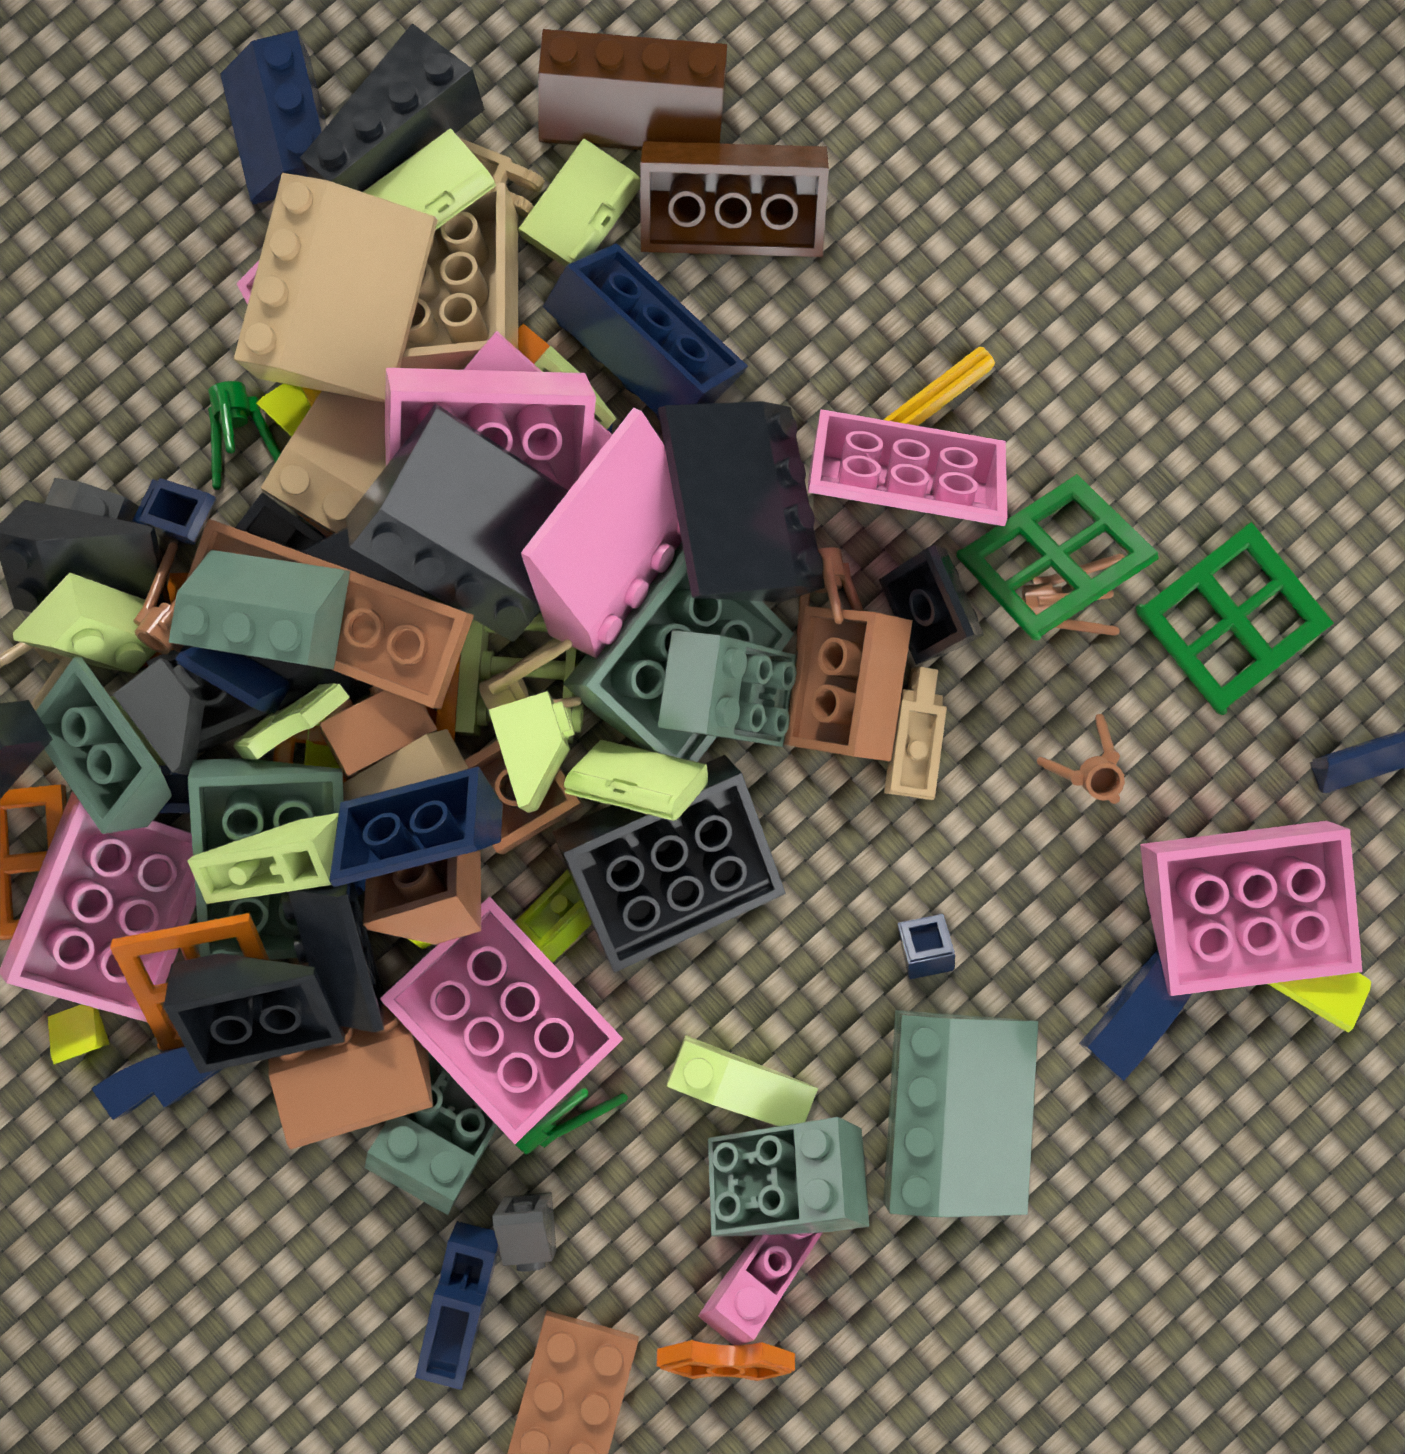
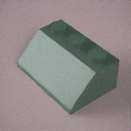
M210 550L176 594L169 643L334 670L350 571Z
M74 657L36 710V713L53 739L44 750L102 834L148 827L172 796L159 765L82 657Z

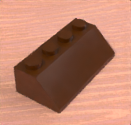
M543 29L538 71L539 142L579 145L584 138L596 147L642 151L643 141L720 143L727 72V44Z
M643 141L640 161L641 252L823 257L829 174L827 146Z

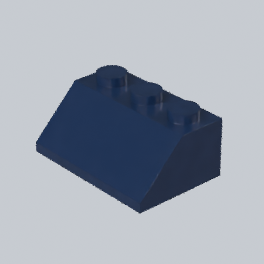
M297 30L251 41L220 73L250 201L253 205L276 198L282 173L309 177L300 157L327 126L311 59Z
M479 766L341 802L329 881L336 887L479 851L500 843L503 804Z

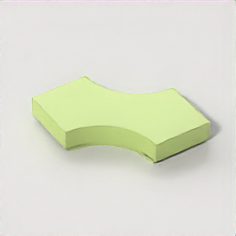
M320 684L291 705L277 711L275 714L271 713V715L266 716L237 739L233 747L243 759L258 760L291 736L313 728L350 697L340 684Z

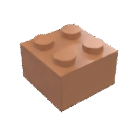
M373 686L369 689L370 695L368 699L356 705L353 704L351 699H348L325 718L326 720L320 722L321 734L339 768L342 769L346 781L425 734L437 732V728L425 706Z
M498 740L464 760L468 769L479 766L503 804L501 842L492 845L496 853L504 855L584 807L579 797L565 794L564 782L567 776L560 767L539 809L528 813L519 808Z

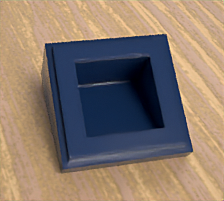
M944 914L897 923L906 970L910 979L950 972L955 969V951Z

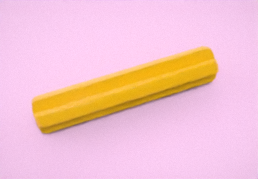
M984 347L976 348L883 420L919 426L991 371L995 364L993 357Z

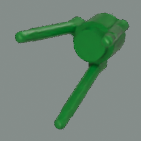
M225 381L211 386L208 389L211 403L208 413L211 423L212 487L214 490H220L222 486V431L226 452L232 454L235 452L233 428L246 425L248 423L247 417L251 416L275 463L281 455V451L260 411V407L256 404L258 397H248L245 384L239 381Z
M582 1088L549 1111L515 1145L525 1154L531 1153L539 1145L545 1148L558 1137L625 1103L628 1100V1096L625 1093H621L556 1126L555 1121L588 1096V1090Z

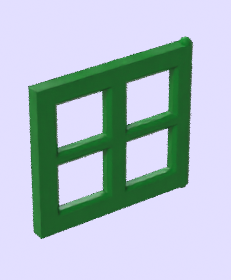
M1078 474L1007 519L1005 526H996L963 549H959L956 553L959 561L1032 640L1036 641L1159 559L1158 552ZM1074 500L1095 522L1061 545H1058L1038 523ZM1106 532L1128 555L1091 578L1069 555ZM1021 535L1041 558L1005 581L984 558ZM1052 567L1074 591L1036 615L1015 590Z
M1252 522L1243 527L1145 605L1137 604L1135 607L1137 615L1216 713L1220 715H1225L1227 707L1334 624ZM1246 549L1271 581L1240 606H1237L1213 577V574ZM1197 588L1222 620L1188 646L1164 617L1163 613ZM1280 590L1305 622L1271 648L1246 616ZM1230 629L1255 662L1221 687L1196 655Z

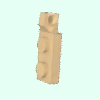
M925 667L911 668L908 689H902L891 761H888L885 794L925 800H934L947 710V707L943 706V695L935 694L937 669Z

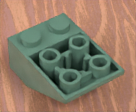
M672 630L658 728L783 747L784 735L788 730L790 721L788 713L790 693L796 680V655L722 635Z
M429 1053L433 1107L387 1120L367 1153L364 1168L448 1215L498 1126Z
M839 1117L708 1138L711 1236L825 1233L869 1227L862 1128Z

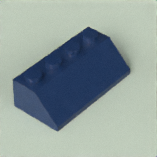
M617 243L566 265L543 305V308L556 319L557 324L562 329L570 332L589 350L590 355L598 362L603 363L622 381L623 386L629 392L637 395L652 409L659 420L658 408L665 405L715 403L748 367L745 362Z

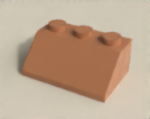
M805 606L796 662V680L792 688L789 708L790 721L785 734L784 745L853 757L891 761L913 620L877 612L841 609L843 622L836 624L831 608Z
M481 850L366 879L364 926L370 931L435 945L480 932Z
M385 1004L383 1005L384 1030L369 1032L341 1026L345 1033V1042L269 1059V1079L286 1143L290 1150L433 1107L428 1050Z

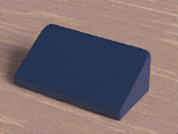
M192 647L180 652L175 659L178 661L177 664L249 706L270 715L271 713H276L291 687V683L285 678L241 654Z
M1405 730L1312 759L1310 764L1319 790L1322 793H1328L1405 768Z

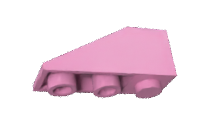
M822 1233L756 1235L724 1276L698 1317L732 1345H743L753 1341Z

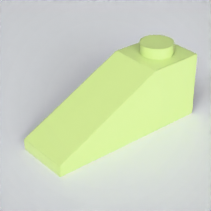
M339 813L300 819L192 856L187 862L206 904L331 885L329 879Z
M687 1035L684 1037L667 1082V1087L709 1104L776 1126L805 1122L818 1090L813 1085Z

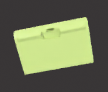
M450 128L363 192L435 216L438 220L436 231L447 221L496 187V184L484 165Z
M583 138L518 228L519 235L566 267V265L591 255L596 251L639 191L640 177Z
M600 740L568 773L564 782V788H566L565 794L675 821L706 787L708 770L706 764Z

